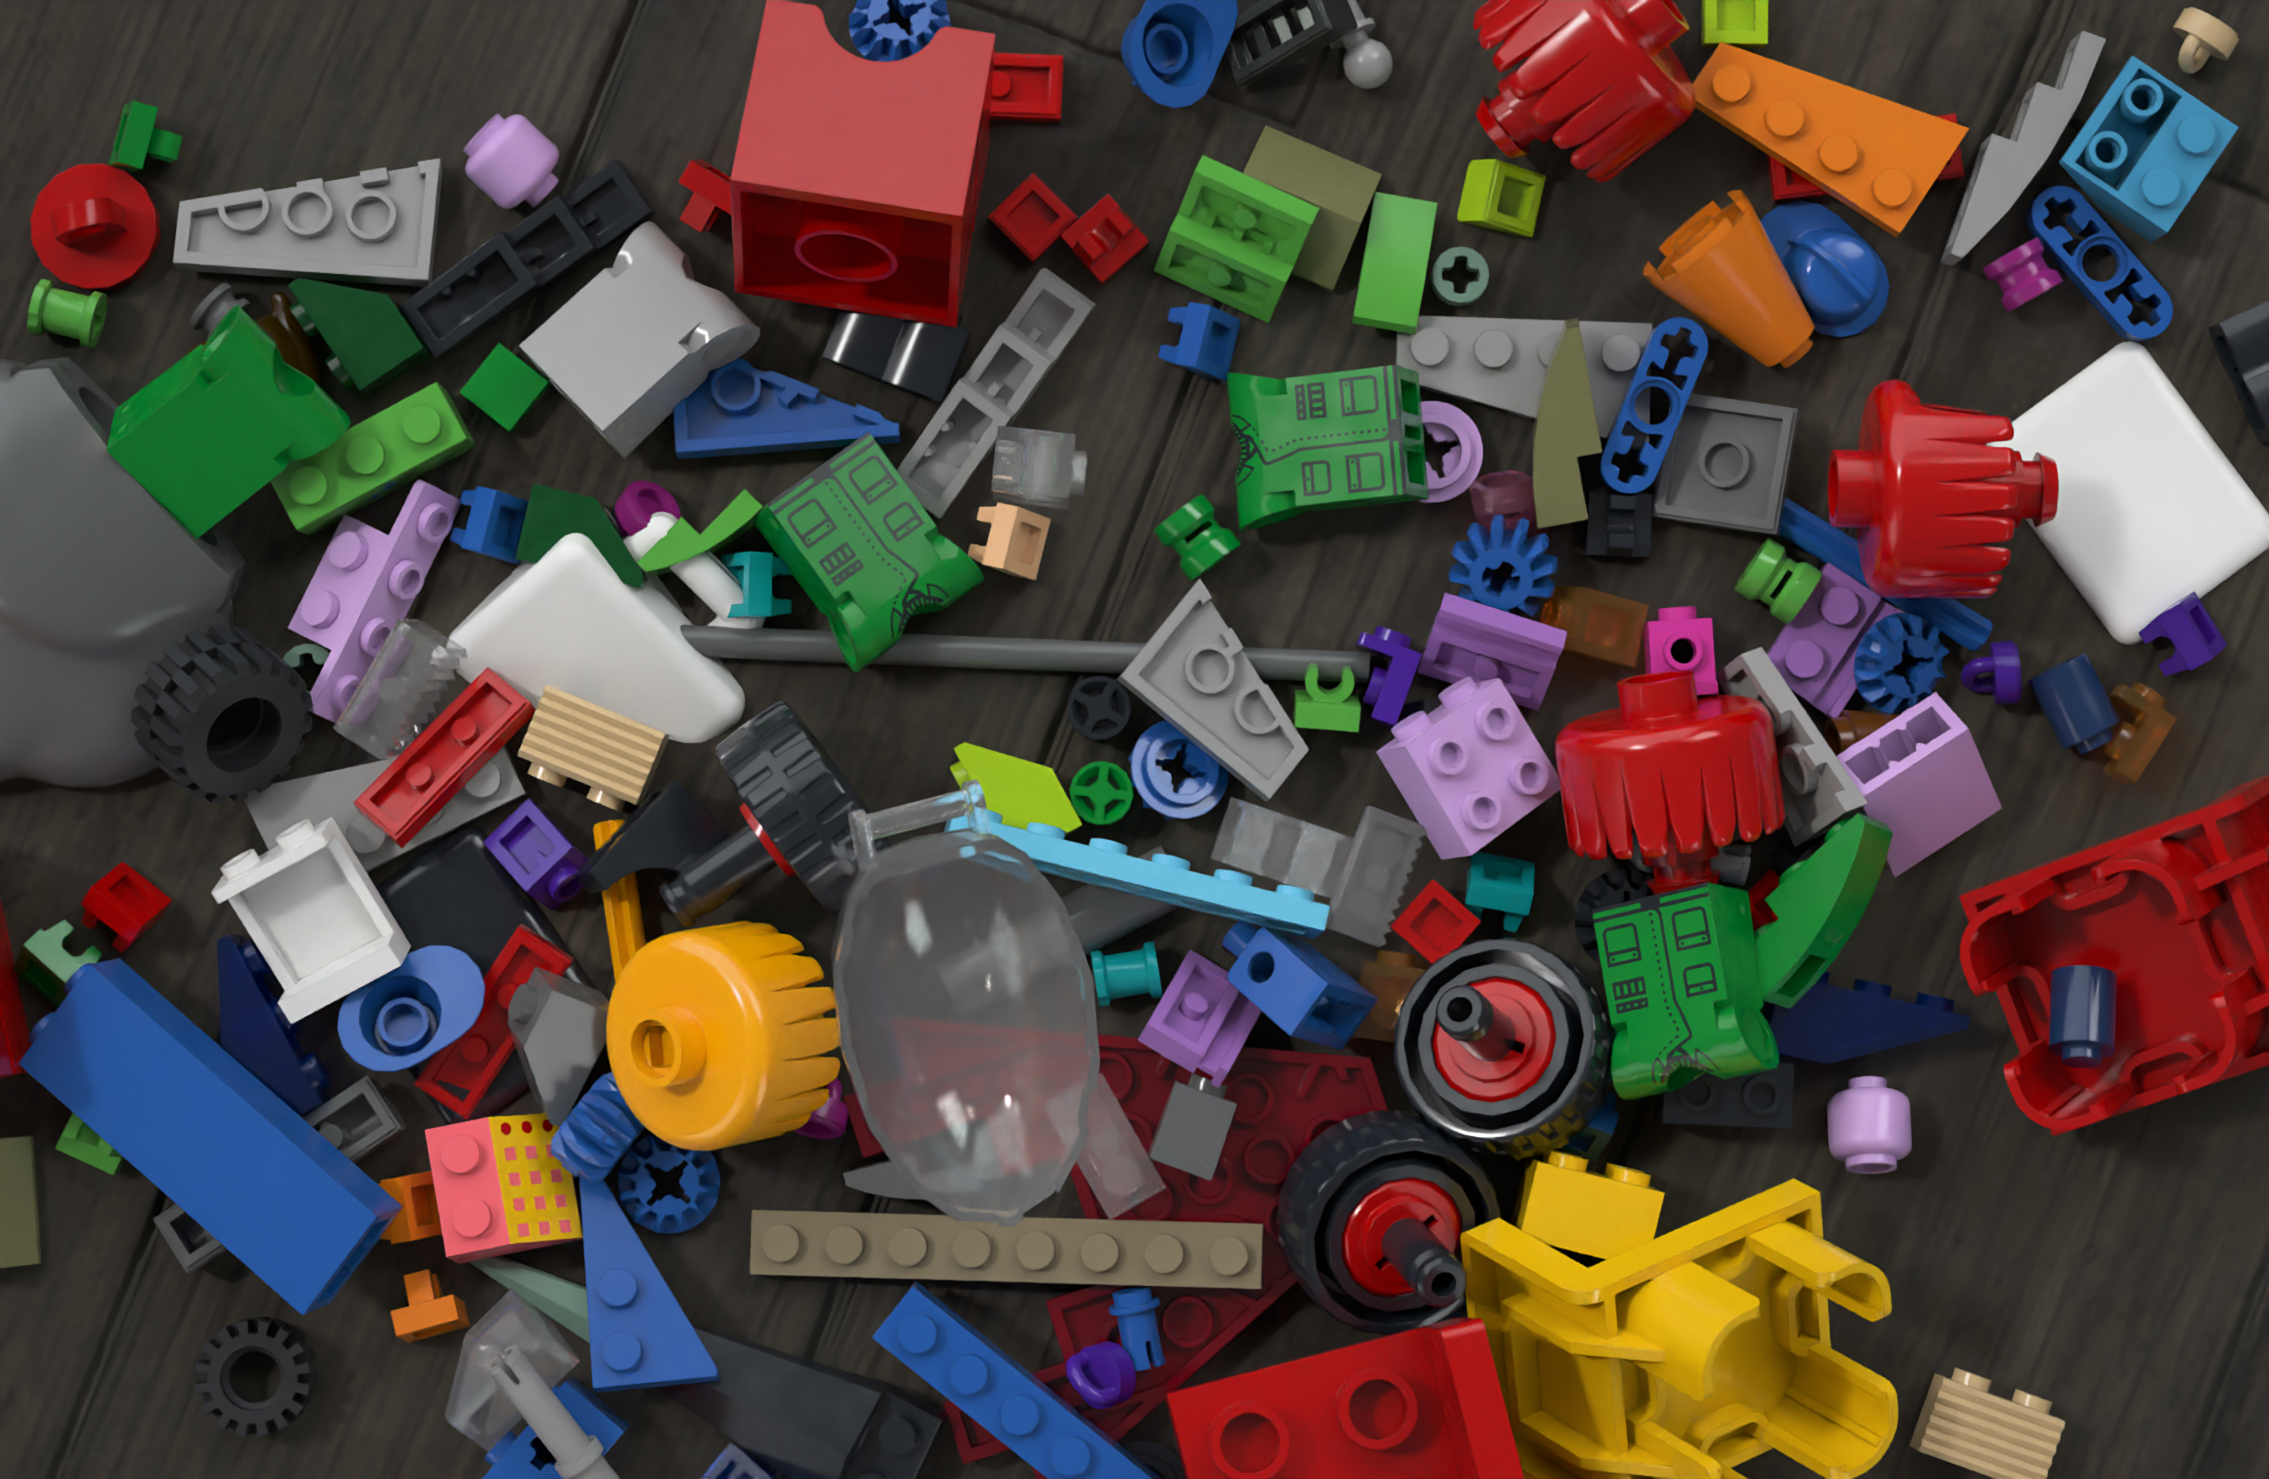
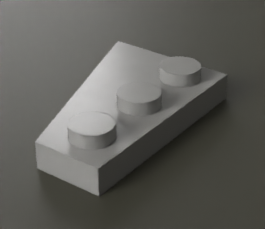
M1199 579L1117 680L1260 798L1267 801L1293 771L1309 748L1268 684H1264L1244 654L1242 650L1244 647L1232 628L1228 629L1210 600L1212 599L1201 579Z

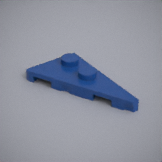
M737 358L720 368L709 370L707 379L693 393L673 408L675 448L678 459L847 447L867 432L871 434L877 444L900 443L899 424L884 419L879 412L859 404L855 408L820 394L819 389L772 370L766 372L753 368L748 361Z
M579 1176L593 1390L599 1393L720 1381L717 1366L605 1181L602 1180L590 1184Z

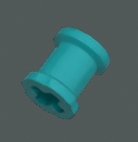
M1154 941L1144 943L1142 950L1104 956L1100 950L1091 951L1099 1007L1109 1006L1111 999L1146 993H1150L1153 999L1163 996Z

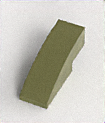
M1578 318L1565 320L1550 355L1538 398L1532 450V483L1538 529L1588 520L1578 457L1602 452Z

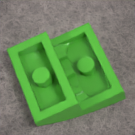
M1202 155L1153 271L1269 323L1319 208Z

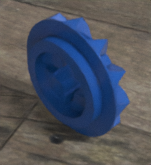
M857 0L853 12L849 14L850 37L855 48L866 59L877 62L897 61L912 56L923 49L933 39L939 29L951 27L946 0ZM894 10L899 12L903 18H910V36L897 23H889V11Z
M1910 613L1892 614L1876 622L1861 639L1854 659V679L1863 699L1875 709L1891 715L1892 713H1903L1932 695V690L1937 681L1947 678L1942 669L1943 657L1950 651L1939 639L1940 629L1922 617ZM1902 652L1918 658L1914 660V664L1906 668V678L1892 672H1887L1893 670V666L1902 662Z
M1167 720L1151 726L1141 734L1132 753L1128 757V760L1131 762L1132 773L1130 781L1143 798V807L1153 808L1163 814L1165 820H1193L1207 813L1220 801L1227 787L1228 770ZM1181 750L1179 758L1182 759V769L1190 772L1191 776L1196 778L1184 779L1173 792L1174 785L1171 784V774L1162 770V767L1157 765H1167L1174 760L1177 753Z
M654 1134L648 1135L629 1149L618 1171L619 1200L634 1222L656 1233L687 1231L702 1222L710 1214L717 1202L720 1192V1172L717 1162L710 1151L682 1149L666 1143ZM684 1160L687 1161L689 1164L683 1169L682 1172L684 1174L680 1178L679 1184L685 1189L684 1194L691 1199L688 1203L684 1198H677L670 1193L652 1204L649 1200L654 1196L653 1191L657 1187L658 1182L652 1176L653 1172L647 1167V1164L650 1163L655 1169L659 1167L667 1172L674 1168V1166H680Z

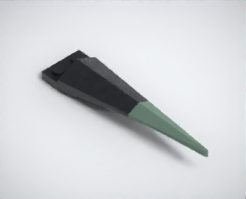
M503 1256L469 1262L590 1343L586 1287ZM692 1323V1327L719 1370L720 1381L655 1387L791 1479H919L948 1416L947 1413L892 1384L786 1354Z

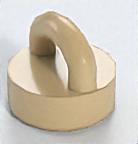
M2193 7L2184 8L2173 26L2176 34L2185 40L2179 52L2178 63L2180 69L2188 74H2193L2200 70L2210 55L2221 60H2228L2239 42L2238 34L2232 28L2212 15Z

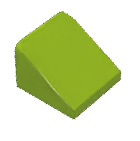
M1497 159L1472 160L1468 165L1457 220L1469 225L1500 232L1533 237L1546 176Z

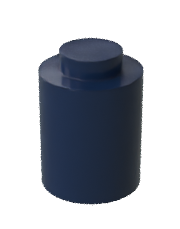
M2086 652L2061 662L2028 680L2062 749L2075 745L2081 755L2115 738L2110 727L2118 723L2120 718Z
M2090 965L2064 966L2051 972L2049 1051L2062 1057L2064 1065L2074 1068H2093L2101 1065L2102 1058L2109 1057L2115 1053L2117 975L2115 972L2103 967Z

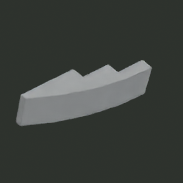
M2081 31L2069 43L2054 88L2037 82L2025 93L2010 139L1991 134L1981 143L1942 255L1941 263L1953 266L1960 261L2009 211L2048 159L2082 99L2106 41L2105 38Z
M1047 268L1039 271L1006 321L999 325L968 372L958 380L897 469V472L920 504L939 519L945 515L989 456L1096 306L1094 302Z

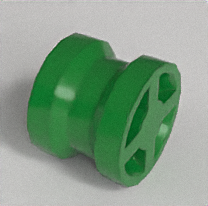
M1106 761L1092 762L1082 767L1073 777L1070 786V800L1076 814L1085 822L1097 826L1111 825L1121 820L1129 811L1133 800V787L1127 773L1118 765Z

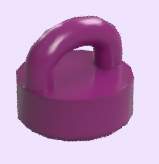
M644 480L634 481L628 485L618 497L614 506L616 524L624 538L628 534L633 536L648 527L647 524L650 523L651 515L654 513L667 512L674 515L678 520L681 518L680 509L674 497L658 484Z
M838 1078L823 1087L817 1088L829 1090L828 1101L824 1106L812 1112L806 1124L792 1131L816 1139H836L845 1134L849 1114L847 1105L840 1101L842 1085Z

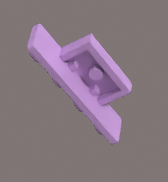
M417 480L389 535L344 514L288 626V629L331 650L310 692L313 707L308 711L346 728L352 725L359 709L366 701L368 691L387 653L392 648L396 635L416 595L423 586L424 579L444 538L452 528L453 520L461 506L459 499L425 481Z

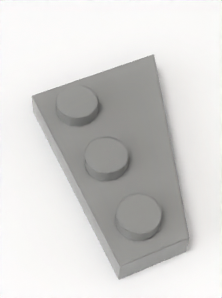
M1762 647L1740 654L1716 674L1725 695L1754 698L1762 702L1770 711L1786 814L1784 824L1795 847L1819 838L1837 823L1868 804Z

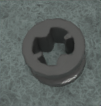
M227 282L222 283L197 307L190 319L189 325L197 331L202 328L208 331V340L219 322L234 306L239 305L248 314L252 303L246 298L235 299L233 296L234 288Z

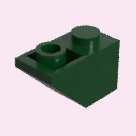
M297 278L288 285L298 299L297 302L289 307L291 312L310 338L321 333L334 352L325 361L346 391L356 385L359 391L371 397L432 355L399 305L386 294Z
M533 484L517 549V560L522 563H537L561 538L568 534L580 533L587 536L593 542L624 584L641 589L644 588L648 577L635 561L624 543L621 533L604 505L598 499Z

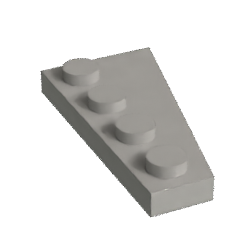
M438 158L420 161L416 167L388 171L384 167L360 171V176L326 182L322 178L296 182V187L266 192L262 188L180 201L173 264L177 270L426 287L432 282L443 164L441 159Z
M1418 316L1415 334L1396 331L1395 365L1418 372L1421 389L1470 403H1480L1532 420L1536 418L1539 393L1549 358L1565 320ZM1579 321L1598 430L1602 439L1607 438L1645 344L1652 332V323ZM1651 363L1646 372L1647 376H1651ZM1651 387L1643 389L1635 400L1636 414L1647 424L1650 423ZM1625 422L1621 434L1623 436H1634L1630 448L1639 450L1642 442L1649 443V435L1635 431Z
M504 745L402 849L359 813L353 804L396 758L274 783L261 793L256 789L249 791L248 797L244 801L268 850L278 846L275 838L291 826L309 819L314 827L333 817L367 873L527 795L528 792Z

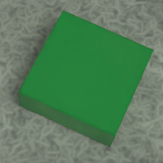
M498 343L459 393L512 434L551 383Z

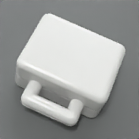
M2128 341L2116 345L2012 422L2014 428L2012 440L1986 443V446L2008 447L2014 451H2019L2022 460H2033L2036 452L2055 460L2059 480L2056 516L2052 521L2039 527L2034 526L2032 519L2025 520L2111 636L2119 643L2135 645L2142 642L2143 640L2139 632L2170 605L2193 591L2199 599L2269 548L2268 512L2147 349L2139 343Z
M607 510L608 514L610 515L611 519L613 520V522L615 523V525H616V527H617V524H616L615 519L612 517V515H611V514L609 513V511ZM667 512L654 513L651 515L650 523L647 524L648 527L633 536L628 534L625 538L623 537L624 543L636 562L661 538L667 535V531L678 521L674 515ZM580 533L568 534L561 538L537 563L521 562L512 574L498 585L450 634L444 647V655L448 664L469 683H472L488 667L531 702L536 709L546 685H549L670 735V740L683 743H699L721 735L740 720L745 708L744 692L719 658H708L701 655L683 637L680 626L693 624L682 613V609L658 576H651L645 572L648 579L643 589L624 584L593 542L587 536ZM711 552L701 554L670 568L717 614V618L707 626H724L740 629L763 627L766 617L727 618L732 604L743 603V590L739 586L738 578Z

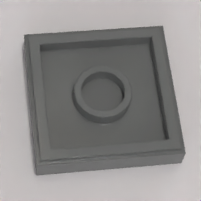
M1691 393L1658 471L1652 517L1661 520L1779 537L1800 410L1798 408Z

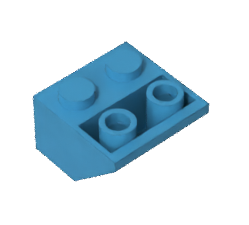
M2132 55L2071 143L2059 164L2098 208L2152 243L2170 230L2239 127Z

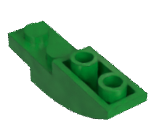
M1860 813L1840 821L1827 833L1825 837L1826 843L1807 860L1800 861L1788 868L1781 875L1778 882L1779 886L1764 899L1779 919L1776 922L1760 927L1754 932L1763 1001L1791 1009L1818 981L1838 956L1857 927L1872 898L1884 868L1893 832L1886 823Z

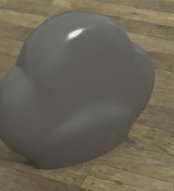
M68 357L38 360L30 365L0 359V783L17 778H27L63 787L98 788L128 782L160 768L145 753V750L138 744L134 735L138 728L131 722V710L140 705L134 698L136 688L139 684L147 682L149 677L144 672L152 661L158 664L164 658L165 653L162 650L172 642L177 646L185 642V634L196 629L205 635L212 625H224L229 631L234 627L231 597L239 588L246 562L218 523L196 539L106 451L114 412L119 406Z

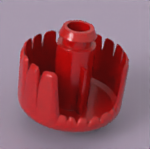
M1489 0L1474 14L1473 29L1478 30L1482 27L1478 35V42L1485 50L1492 49L1502 41L1504 42L1492 58V62L1499 72H1505L1521 60L1529 57L1498 83L1500 94L1493 100L1484 95L1476 110V116L1483 129L1498 148L1509 158L1529 155L1528 144L1535 139L1545 144L1552 138L1555 145L1560 149H1568L1583 143L1572 153L1571 164L1578 170L1591 168L1586 174L1589 179L1596 180L1595 182L1611 181L1686 122L1694 112L1696 106L1694 87L1681 62L1670 47L1671 43L1690 29L1685 17L1673 0Z
M1898 379L1881 382L1873 388L1866 399L1861 419L1858 450H1832L1827 488L1828 514L1831 527L1857 528L1863 576L1870 589L1879 596L1887 598H1987L1992 596L1998 590L1995 587L2003 581V576L1989 572L2005 568L2010 562L2011 551L2007 548L1981 544L2011 540L2014 528L2020 526L2021 519H2032L2034 526L2039 527L2055 518L2059 495L2058 470L2055 460L2039 452L2035 453L2033 460H2022L2021 453L2014 451L2012 448L1986 446V443L2003 442L2013 439L2014 428L2009 417L1987 415L1983 411L1922 404L1920 398L1915 396L1918 395L1917 392L1911 389L1912 387L1907 382Z
M1691 670L1653 672L1622 679L1616 683L1620 707L1594 713L1570 722L1559 732L1555 740V756L1569 847L1581 858H1584L1585 850L1587 856L1592 860H1603L1607 857V838L1612 852L1617 859H1630L1633 856V823L1640 846L1642 864L1653 867L1654 877L1648 879L1646 883L1654 895L1706 882L1718 884L1721 871L1712 869L1711 858L1719 855V847L1729 845L1732 842L1736 819L1740 837L1746 842L1755 841L1760 837L1762 821L1765 833L1770 835L1777 828L1779 830L1785 820L1786 814L1770 711L1762 702L1747 696H1697L1694 672Z

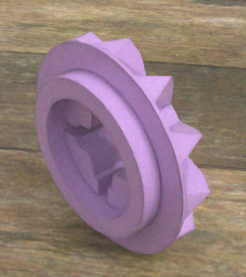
M1439 401L1421 402L1423 427L1427 436L1430 435L1435 444L1443 442L1449 444L1456 441L1457 446L1450 448L1449 452L1441 458L1442 468L1440 471L1443 478L1439 479L1436 470H1432L1431 465L1426 462L1429 499L1418 501L1422 503L1449 501L1463 493L1473 483L1479 473L1483 459L1481 436L1474 422L1459 408Z

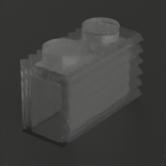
M410 618L409 620L398 619L333 729L379 759L398 757L415 740L414 735L422 733L420 725L429 723L427 714L435 712L433 703L442 701L440 692L448 690L446 681L455 679L453 670L461 669L459 660L468 658L466 649L423 621Z
M1371 806L1365 807L1329 904L1330 908L1325 929L1373 947H1380L1386 944L1383 935L1391 932L1388 922L1396 919L1392 910L1400 907L1397 898L1405 895L1401 886L1409 883L1406 874L1414 871L1410 862L1418 859L1415 850L1422 847L1419 838L1427 834L1423 825Z

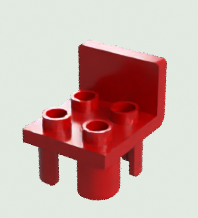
M2269 775L2238 785L2206 806L1979 886L1959 896L1969 922L1960 944L1961 966L1968 985L1977 997L1996 991L2020 1052L2004 1064V1075L2008 1087L2020 1110L2032 1121L2050 1128L2052 1136L2269 1065ZM2071 965H2090L2109 969L2117 975L2115 1053L2109 1057L2102 1058L2100 1066L2093 1068L2069 1067L2062 1063V1057L2049 1051L2051 972L2057 968Z
M1459 1317L1164 1393L1186 1479H1524L1482 1318Z

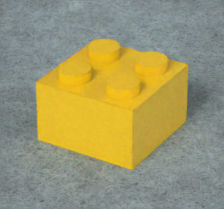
M1554 1149L1543 1155L1542 1159L1526 1158L1510 1222L1511 1225L1546 1245L1606 1260L1654 1239L1665 1193L1649 1186L1652 1175L1607 1163L1604 1174L1586 1170L1588 1159Z

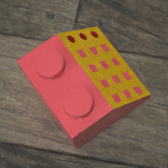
M544 1113L486 1117L425 1130L447 1258L462 1264L583 1239V1227L574 1175L562 1167V1162L551 1154L552 1138L560 1128L550 1124Z

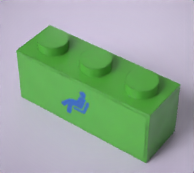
M435 382L351 427L326 449L300 460L289 461L284 471L270 482L296 530L310 536L341 520L344 514L350 515L477 445L449 393L439 383Z

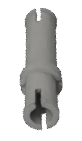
M518 1344L504 1349V1353L507 1355L505 1362L497 1354L487 1364L485 1372L494 1379L557 1460L554 1467L563 1479H620L601 1455L604 1448L595 1435L587 1436L523 1354V1350Z

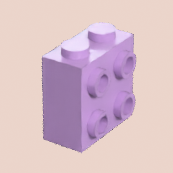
M1466 677L1452 684L1438 695L1442 702L1439 707L1428 715L1424 711H1419L1396 724L1391 729L1395 738L1376 751L1441 860L1473 855L1560 790L1557 772L1500 678L1475 683L1472 677Z
M1936 692L1915 706L1905 710L1901 715L1836 756L1868 803L1853 813L1852 817L1857 813L1886 823L1893 832L1885 866L1894 877L1905 872L2002 809L1969 728Z

